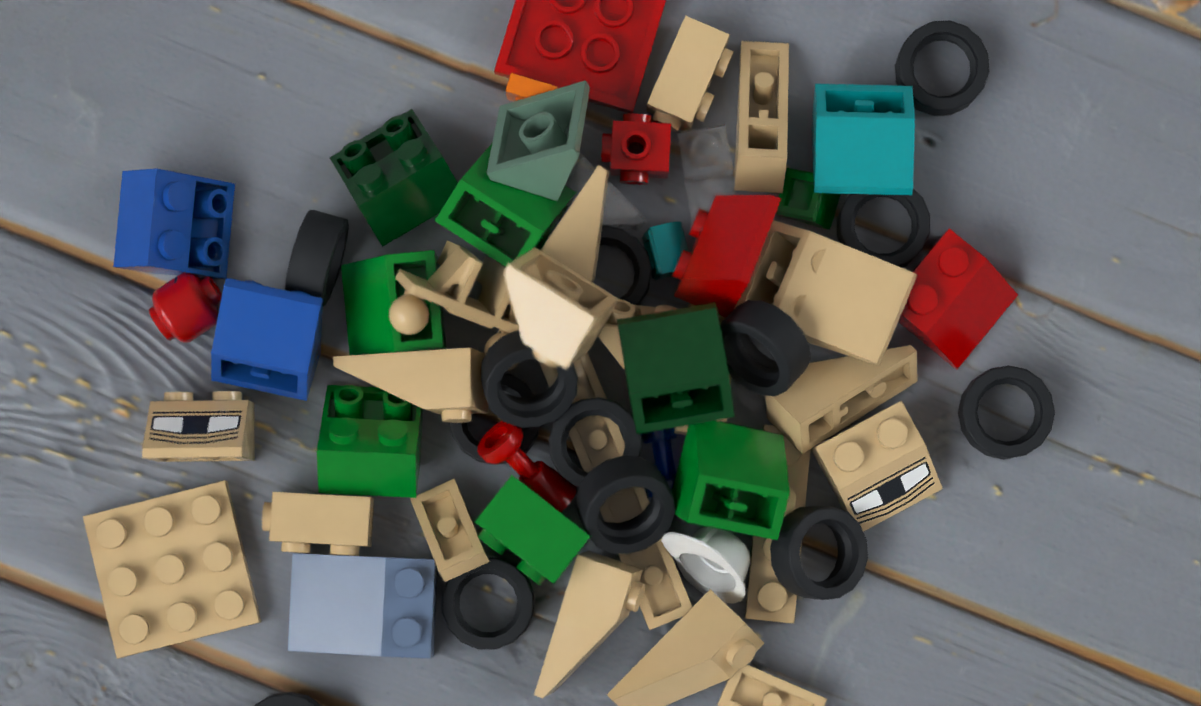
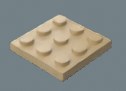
M224 480L83 516L117 659L261 622L227 481Z

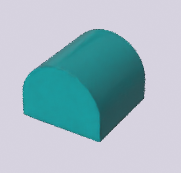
M677 221L652 226L642 236L644 248L649 255L652 279L654 278L656 281L672 277L682 250L689 251L682 222Z

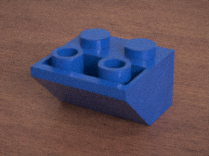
M157 168L122 171L113 267L152 274L178 276L181 273H192L202 278L210 276L214 279H226L235 183Z
M226 278L211 351L212 381L307 401L321 355L323 298L314 297L302 291H286L267 287L255 281H239Z

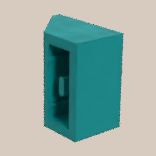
M815 84L811 124L814 193L912 195L915 141L913 87L897 85Z

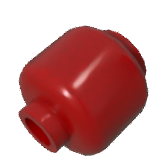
M181 273L153 293V307L148 309L149 314L167 340L171 341L176 338L182 343H189L216 326L220 308L218 304L221 302L222 292L210 276L201 279L198 275L192 273Z

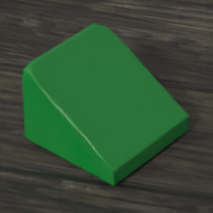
M787 168L783 193H779L778 197L781 198L776 215L815 227L830 229L841 194L814 193V177L812 172Z

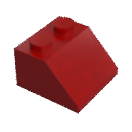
M716 195L708 211L699 208L688 235L696 238L692 251L682 250L672 277L680 280L674 297L696 306L715 303L718 315L726 318L733 311L750 282L781 198L774 195Z
M949 228L912 271L917 275V278L898 323L957 370L1018 294L986 257Z

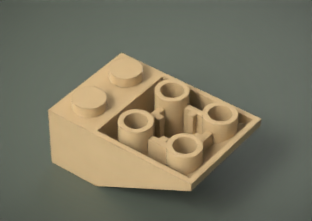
M773 220L750 282L735 308L747 300H762L777 306L789 315L804 332L808 343L880 366L917 275L814 232Z

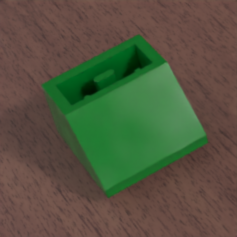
M491 144L460 179L436 217L435 222L507 267L509 263L533 248L541 251L577 192L565 185L558 201L492 181L487 175L492 148Z
M435 250L388 254L341 265L349 356L447 349L443 306L423 299L428 307L429 319L426 326L420 332L411 335L398 332L392 326L389 319V310L392 303L397 298L403 296L406 290L395 279L399 269L429 280L439 268L437 263L438 256Z
M327 385L317 444L318 493L416 498L421 461L423 409L378 387Z
M718 420L688 425L672 489L676 509L675 515L688 523L778 540L790 494L784 435Z
M513 475L510 476L475 521V523L483 528L477 537L500 555H503L507 549H510L519 556L522 561L516 568L539 586L542 585L546 578L555 584L591 537Z

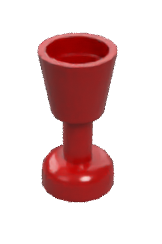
M503 421L494 425L480 440L477 453L488 464H499L506 461L519 475V481L561 513L573 500L577 487L543 461L533 462L519 448L523 441V431L520 427Z

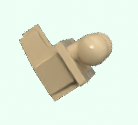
M446 241L437 261L440 267L429 280L400 269L395 279L406 290L403 296L397 298L392 303L389 310V319L392 326L400 333L407 335L415 334L426 326L429 319V311L423 299L441 305L449 313L492 329L494 326L499 328L498 333L491 336L486 342L484 355H486L489 347L502 336L519 330L504 276L506 267L492 258L485 256L483 262H481L468 249ZM475 280L482 285V291L478 300L468 297ZM519 363L514 364L507 371L514 369Z

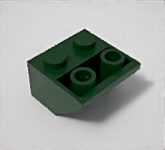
M413 109L400 116L390 118L382 127L360 140L348 143L341 151L329 157L382 247L439 214L458 184L444 157Z
M715 303L617 319L628 395L636 434L735 417L730 377Z

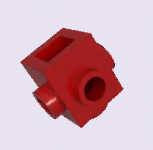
M637 113L624 114L623 121L613 120L612 134H602L601 162L611 163L610 176H620L619 183L627 185L649 184V178L668 179L671 123L652 122V116ZM632 145H638L644 151L639 154H633L628 148Z

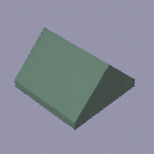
M586 80L499 107L487 168V175L492 181L558 201L580 152L590 86Z

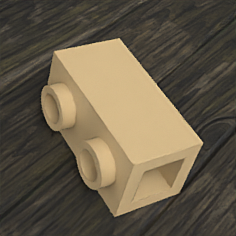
M685 15L647 102L646 112L654 115L652 122L671 123V131L678 132L680 126L690 130L695 118L704 122L715 95L707 92L714 75L723 78L734 51L726 48L730 34Z
M272 492V502H264L262 530L270 531L269 541L282 542L281 552L310 553L312 543L330 544V554L359 556L360 546L372 547L374 498Z

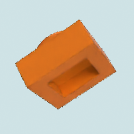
M511 73L505 92L507 100L518 101L558 89V87Z

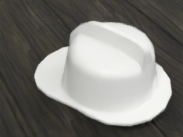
M705 526L698 529L691 536L673 532L664 534L661 540L664 547L676 561L684 578L694 588L703 594H706L711 589L724 603L733 604L742 601L746 594L744 579L751 559L747 547L733 534V531Z

